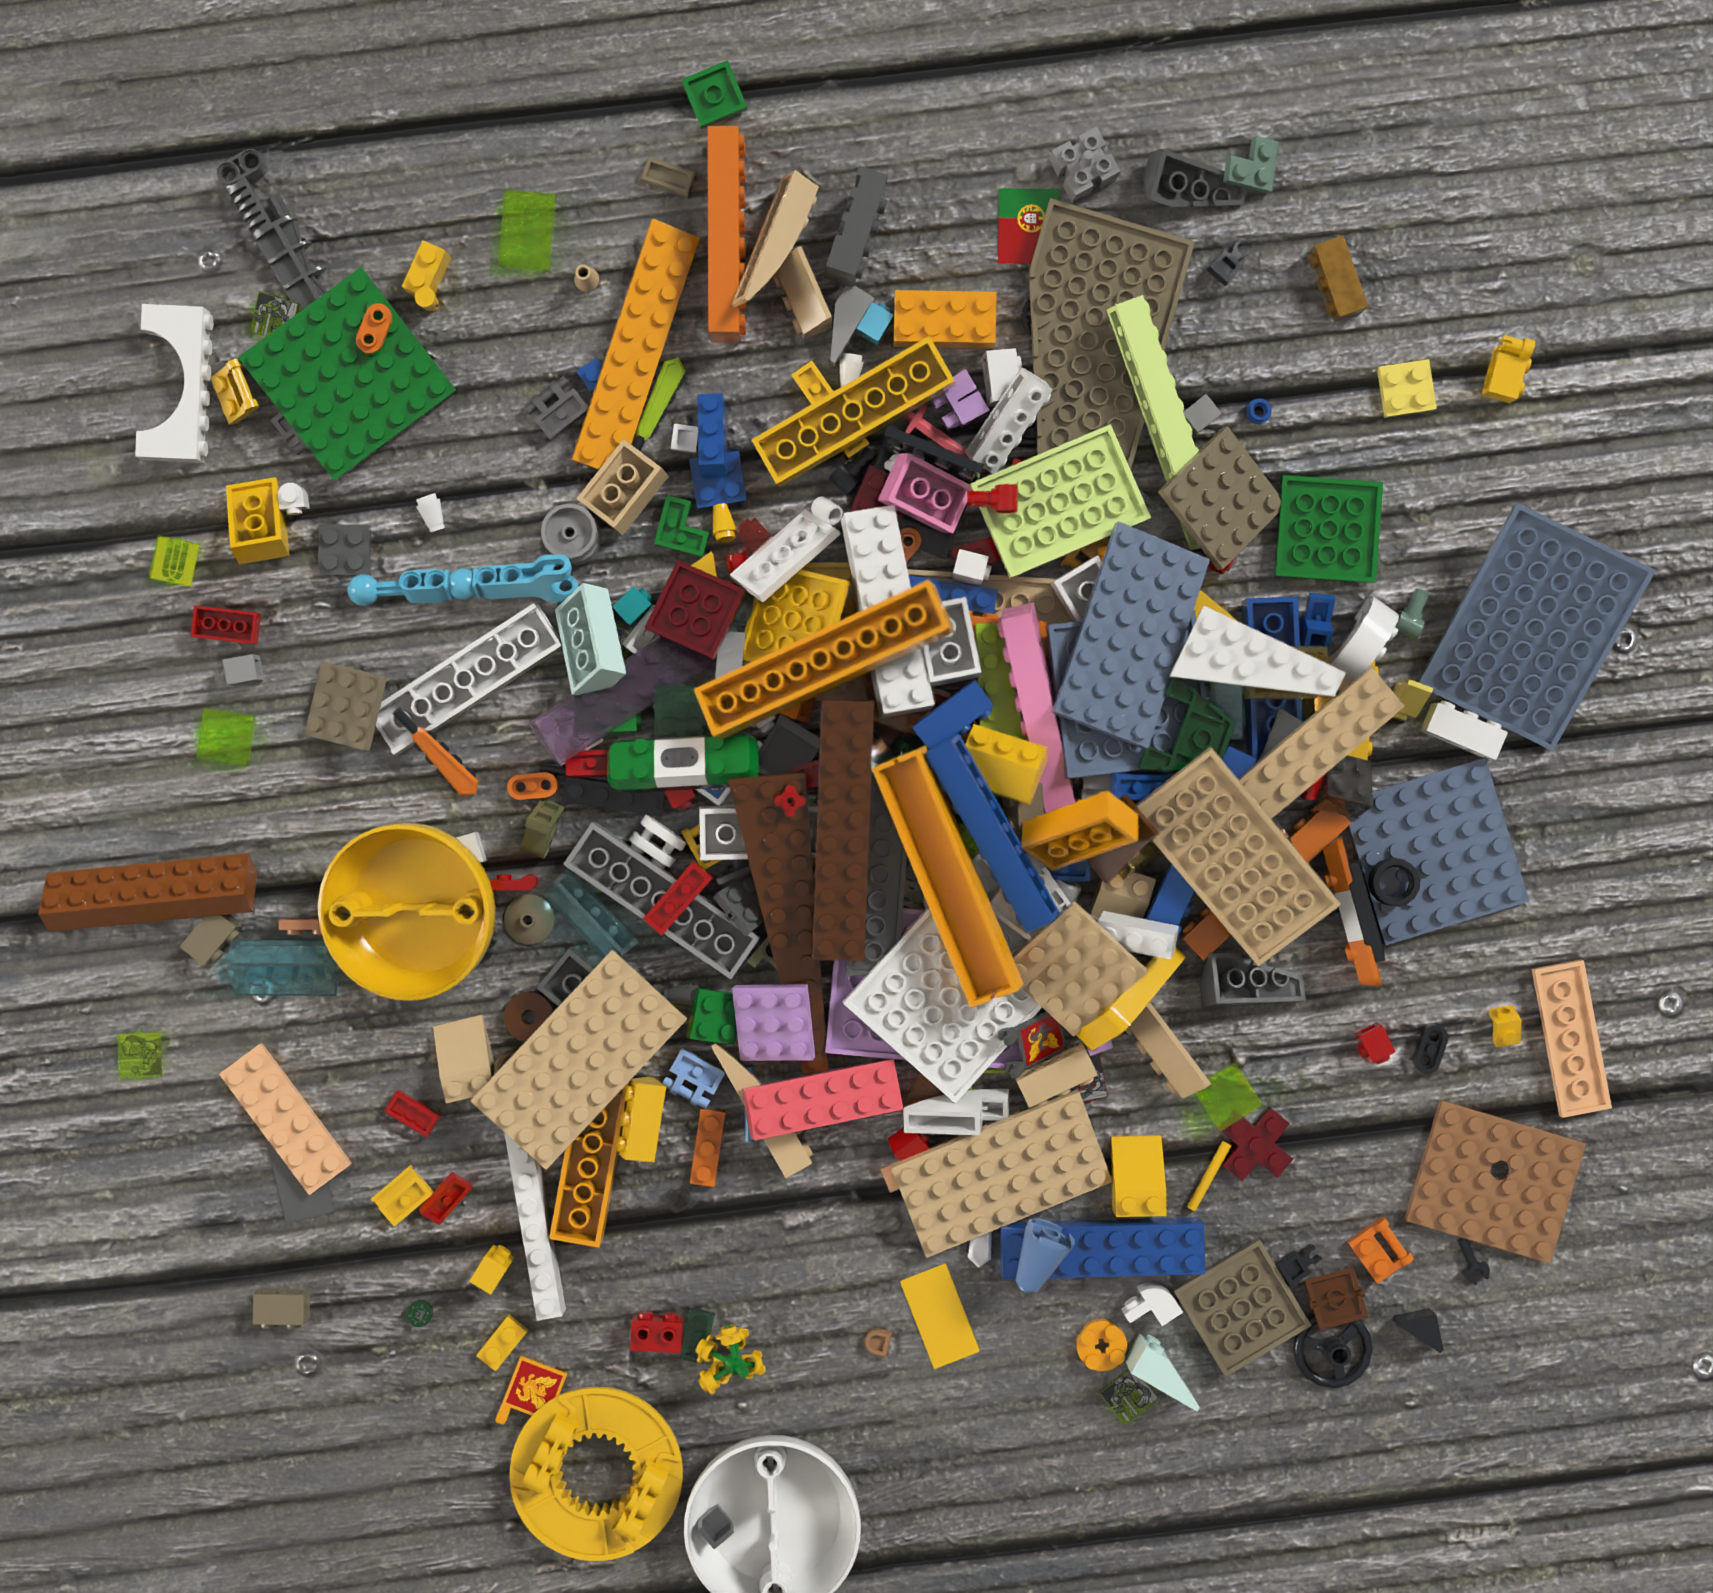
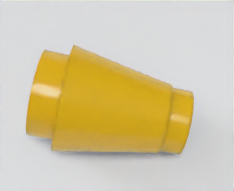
M728 504L714 505L713 537L716 538L718 543L735 540L737 529L728 509Z

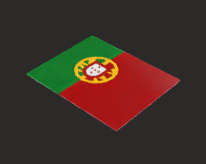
M999 188L998 264H1031L1050 198L1059 201V189Z

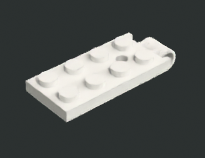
M823 496L816 498L811 507L812 513L806 509L802 511L730 574L733 582L764 602L840 535L839 530L832 527V525L837 524L841 520L843 515L842 508Z

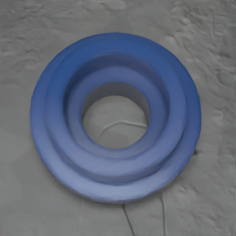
M1254 399L1246 408V416L1254 424L1265 423L1272 413L1270 404L1264 399ZM1260 408L1262 416L1255 415L1254 409Z

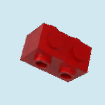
M639 1311L638 1314H634L631 1320L630 1351L681 1353L684 1317L678 1316V1313L675 1312L653 1315L651 1311Z

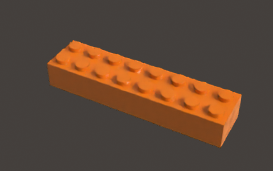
M708 126V333L711 343H742V335H746L745 314H742V310H746V302L736 308L732 306L745 272V263H741V259H746L745 237H741V234H746L745 212H741V209H746L745 187L741 186V184H746L745 162L741 160V158H746V143L744 135H740L739 126Z

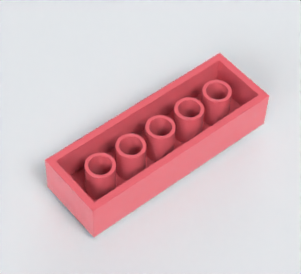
M885 1059L742 1088L750 1138L752 1140L903 1110L894 1059Z

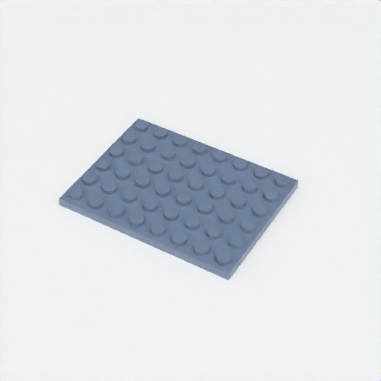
M1516 502L1417 682L1432 687V693L1488 720L1499 723L1502 727L1553 751L1656 570Z

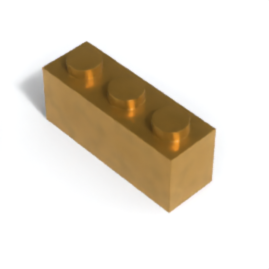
M1344 235L1314 245L1309 251L1308 259L1311 268L1315 269L1318 275L1317 286L1326 298L1325 309L1328 316H1332L1333 321L1336 322L1362 313L1368 308V304Z

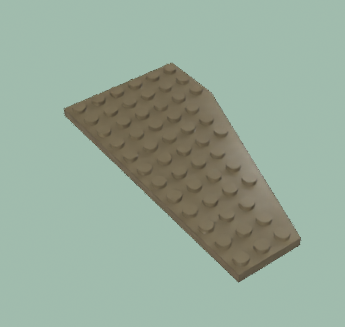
M1050 198L1028 273L1033 374L1046 381L1052 389L1049 401L1036 414L1037 455L1111 424L1131 470L1145 419L1107 309L1143 295L1144 300L1150 306V317L1153 325L1158 330V340L1161 349L1164 351L1195 241Z

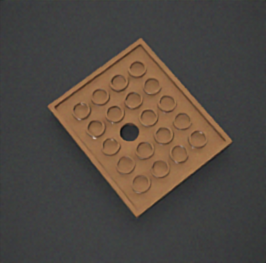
M1439 1100L1404 1219L1408 1222L1551 1264L1586 1143ZM1499 1160L1505 1161L1509 1168L1507 1176L1503 1179H1494L1490 1173L1492 1164L1497 1163Z

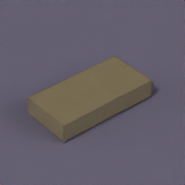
M648 156L640 181L644 184L689 198L696 172Z

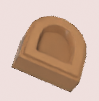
M881 1328L869 1330L864 1338L866 1350L873 1355L886 1358L892 1331Z

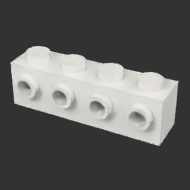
M1021 367L966 449L965 453L968 458L984 464L983 468L993 474L1006 464L1007 456L1011 450L1019 445L1024 431L1034 423L1039 409L1049 401L1052 389L1047 382Z

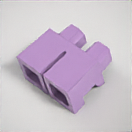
M966 369L953 376L956 386L930 400L935 410L946 404L950 408L951 412L941 418L947 431L958 426L962 429L971 422L987 416L990 411L979 391L976 392L977 387Z

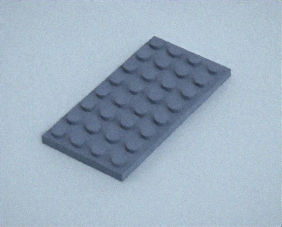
M1116 522L1051 713L1139 748L1148 749L1165 699V692L1170 680L1169 676L1178 659L1210 559L1122 522Z

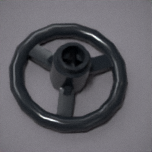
M1314 1314L1307 1319L1312 1326L1295 1335L1293 1345L1296 1365L1304 1377L1318 1386L1328 1388L1348 1386L1359 1379L1370 1365L1373 1351L1370 1333L1362 1320L1350 1322L1338 1337L1329 1336L1322 1341L1306 1336L1310 1329L1317 1324ZM1358 1332L1363 1347L1361 1359L1356 1367L1345 1375L1344 1366L1351 1359V1351L1347 1344ZM1303 1346L1321 1351L1323 1357L1332 1365L1335 1378L1324 1377L1313 1371L1305 1360Z

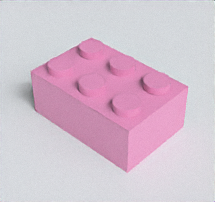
M902 453L897 455L878 501L888 506L894 505L896 510L941 533H954L968 501V491H972V488L968 483L910 453Z

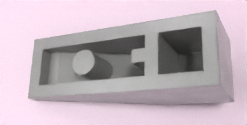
M846 285L845 288L840 287L833 299L836 303L830 362L834 368L856 334V328L872 302L874 303V297L856 286L850 287Z

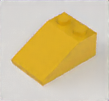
M276 477L226 486L230 549L239 565L289 556L288 534L284 512L279 509V485Z
M1161 1135L1111 1136L1112 1212L1116 1217L1167 1216Z

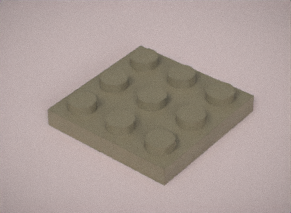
M322 661L304 735L370 751L387 677Z

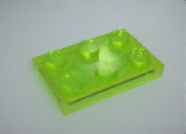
M505 189L498 260L499 267L550 272L557 199L555 194Z

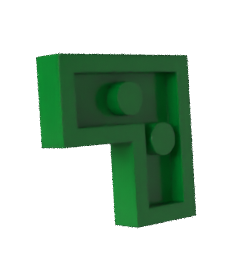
M666 495L654 545L704 557L710 533L686 526L692 504L691 501Z

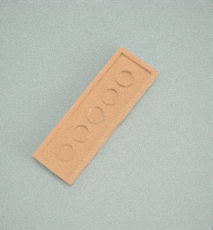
M1580 959L1531 969L1559 1116L1564 1118L1611 1109V1100L1584 960Z
M263 1043L256 1046L219 1074L309 1195L352 1164Z

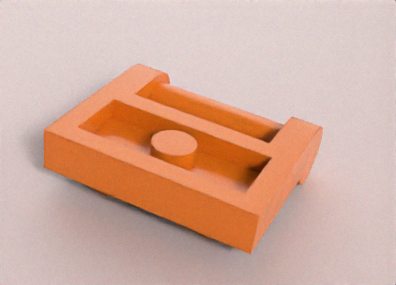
M1385 1217L1378 1218L1346 1241L1377 1284L1414 1260L1412 1254L1404 1249L1388 1226L1389 1222ZM1381 1232L1398 1257L1391 1260L1374 1237V1234Z

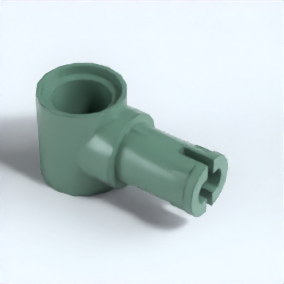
M1422 589L1414 590L1407 608L1398 613L1399 620L1395 626L1398 629L1397 634L1412 641L1417 640L1425 623L1421 620L1423 617L1421 613L1429 597L1428 592Z

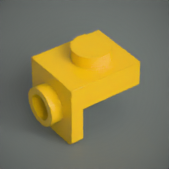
M1500 1006L1489 1009V1016L1493 1021V1043L1495 1047L1521 1044L1522 1020L1514 1006Z

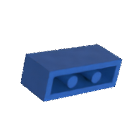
M723 393L697 394L698 457L702 477L727 476L726 405Z
M973 679L913 725V729L928 749H930L934 745L954 736L956 733H959L960 736L966 733L971 728L970 723L976 718L981 721L992 713L990 708L993 706V702L977 681Z

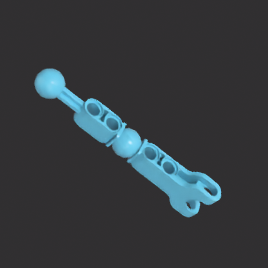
M558 554L543 555L532 563L484 566L479 569L473 568V571L466 568L457 569L450 573L449 569L445 571L440 569L412 570L403 573L399 581L377 582L370 575L360 574L349 581L347 591L351 601L360 606L372 604L379 596L405 595L406 599L411 603L443 602L448 599L453 600V597L467 600L474 595L478 599H481V597L486 599L539 597L549 602H563L579 585L576 579L570 576L572 566L569 558ZM557 565H564L562 569L554 570ZM571 586L572 588L568 591H562L559 587Z

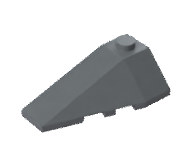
M1165 149L1149 153L1143 176L1147 200L1169 208L1244 205L1248 189L1223 183L1224 170Z

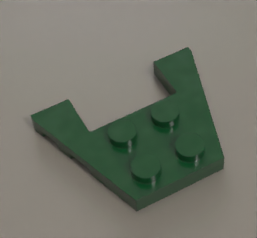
M1170 677L1165 697L1187 705L1172 750L1168 754L1152 747L1144 749L1137 768L1181 770L1209 747H1212L1223 760L1236 723L1212 703L1206 701L1198 694L1199 692L1182 681V678Z

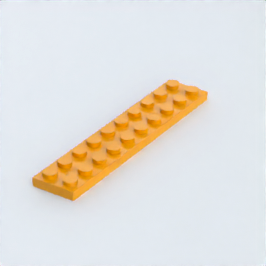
M656 219L650 221L571 460L599 470L623 439L629 444L632 443L700 239L699 237Z

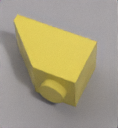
M1410 679L1396 682L1393 693L1405 707L1394 715L1393 718L1407 721V718H1416L1430 697L1433 688Z

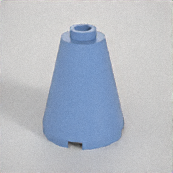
M1036 1218L1035 1222H1032L1031 1219L1028 1220L1016 1275L1018 1287L1023 1292H1038L1073 1249L1075 1244L1073 1236L1069 1233L1066 1237L1061 1233L1063 1228L1059 1225L1040 1218Z

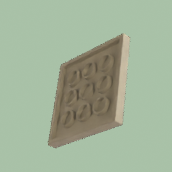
M1228 426L1223 427L1158 491L1217 570L1224 569L1280 512V495Z
M1259 1238L1206 1268L1205 1274H1196L1173 1288L1174 1293L1225 1377L1312 1326Z

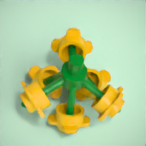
M728 1324L723 1326L719 1334L715 1336L717 1340H721V1345L726 1346L730 1350L731 1354L727 1358L717 1352L718 1344L712 1341L713 1335L709 1334L706 1340L702 1339L696 1347V1353L698 1354L697 1362L701 1363L703 1360L710 1362L713 1358L711 1367L706 1372L704 1370L699 1372L701 1378L698 1381L700 1388L705 1393L708 1391L711 1395L716 1393L715 1390L720 1388V1384L728 1383L732 1374L752 1379L754 1375H763L765 1373L766 1367L762 1363L761 1351L754 1350L752 1354H744L740 1357L739 1350L744 1348L746 1345L745 1338L749 1336L747 1329L736 1327L734 1324Z

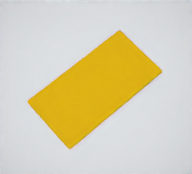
M946 1264L900 1281L934 1369L980 1351Z

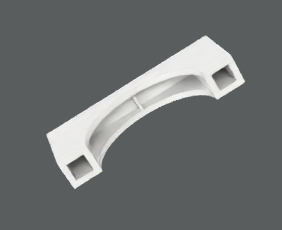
M142 304L141 330L149 335L166 339L177 351L184 370V390L178 407L164 423L149 430L136 431L135 457L147 461L204 463V456L208 454L205 431L209 429L206 406L210 404V393L207 391V383L210 381L211 367L208 365L209 355L212 354V342L209 340V336L214 324L213 316L210 315L211 312L204 307Z

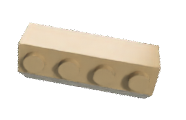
M1149 1002L1125 1030L1128 1036L1133 1033L1138 1040L1134 1043L1143 1056L1148 1053L1153 1060L1149 1064L1158 1076L1163 1073L1168 1080L1165 1085L1173 1096L1178 1093L1181 1098H1185L1211 1085L1210 1081Z

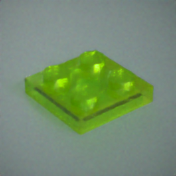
M203 708L196 758L249 765L256 716Z
M1235 1062L1208 1078L1211 1085L1195 1093L1219 1132L1263 1107V1104Z

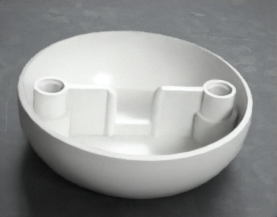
M785 1435L752 1437L731 1445L719 1453L702 1471L692 1488L684 1519L685 1546L690 1563L698 1578L711 1593H833L845 1580L854 1564L861 1535V1517L854 1489L842 1468L822 1449L807 1441ZM718 1504L732 1520L734 1533L716 1549H713L698 1531V1519Z

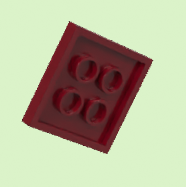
M677 560L645 629L715 660L747 591Z

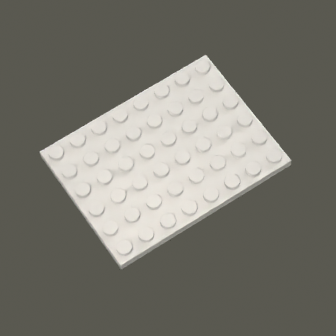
M977 852L972 860L990 901L1000 888V885L992 878L990 867L986 860H983L979 852ZM929 906L842 1001L846 1007L954 1103L963 1096L1007 1047L1003 1040L1000 1041L998 1039V1031L1003 1028L1015 1027L1033 1018L1042 1008L1022 988L1017 992L997 999L995 996L992 1001L970 1008ZM996 917L1009 950L1013 955L1028 940Z

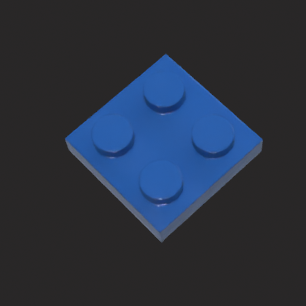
M739 451L727 452V476L702 477L699 468V457L689 459L698 510L712 508L714 505L722 503L730 505L747 502Z

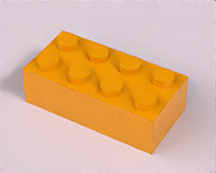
M895 290L893 347L909 348L930 336L936 348L994 349L996 343V292Z
M1109 791L1100 792L1097 795L1078 800L1070 805L1024 821L1021 848L1053 871L1137 842L1138 814Z

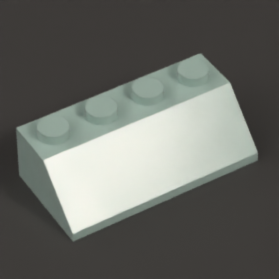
M582 583L555 609L572 695L576 696L610 688L626 675L608 589Z

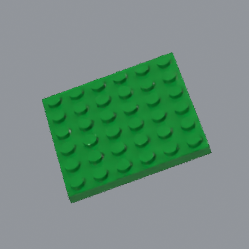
M362 267L238 357L335 482L457 392ZM379 303L389 308L393 319L381 350L376 354L369 355L359 349L356 343V336L367 309L371 305ZM377 312L374 315L375 320L383 318L381 312ZM367 336L364 342L366 344H371L374 341V338L372 336Z

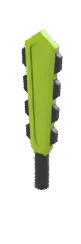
M679 358L664 361V364L660 365L657 370V381L652 383L649 394L651 396L645 401L644 413L640 416L637 425V437L632 445L640 452L645 441L651 435L657 433L660 428L658 422L667 415L668 404L674 402L677 396L675 393L676 389L681 388L686 379L684 376L686 371Z

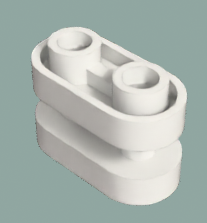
M646 814L640 822L645 827V830L642 834L637 831L633 832L629 838L632 842L630 847L642 855L646 852L652 856L651 861L662 869L665 866L671 868L676 860L671 855L674 848L682 851L687 842L656 819ZM653 834L666 841L663 848L650 840Z

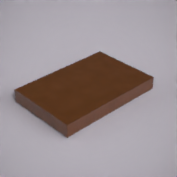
M1127 794L1123 795L1119 800L1138 814V841L1086 859L1106 884L1111 882L1160 834Z

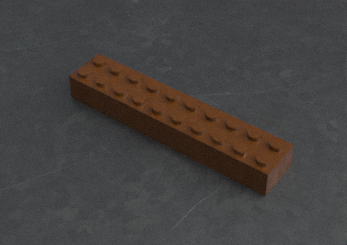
M821 700L813 960L864 961L874 720L873 701Z

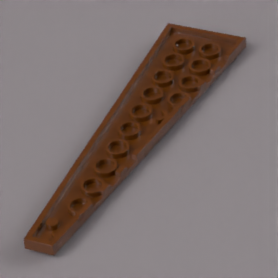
M805 772L727 778L780 984H808L815 1058L813 1060H800L803 1074L828 1071L827 1053H825L826 1032L820 960H813L814 879ZM789 785L794 786L796 792L800 796H804L806 800L805 805L797 808L793 816H786L783 808L777 806L774 802L775 797L780 795Z

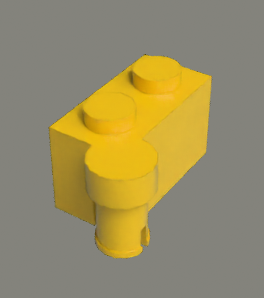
M422 240L402 287L408 294L415 297L416 303L428 312H434L437 310L436 305L439 306L435 293L451 257L446 250Z
M1504 334L1500 340V343L1503 344H1498L1493 349L1481 396L1510 404L1523 394L1525 383H1522L1524 374L1528 373L1532 360L1530 357L1535 348V340L1528 338L1518 339Z

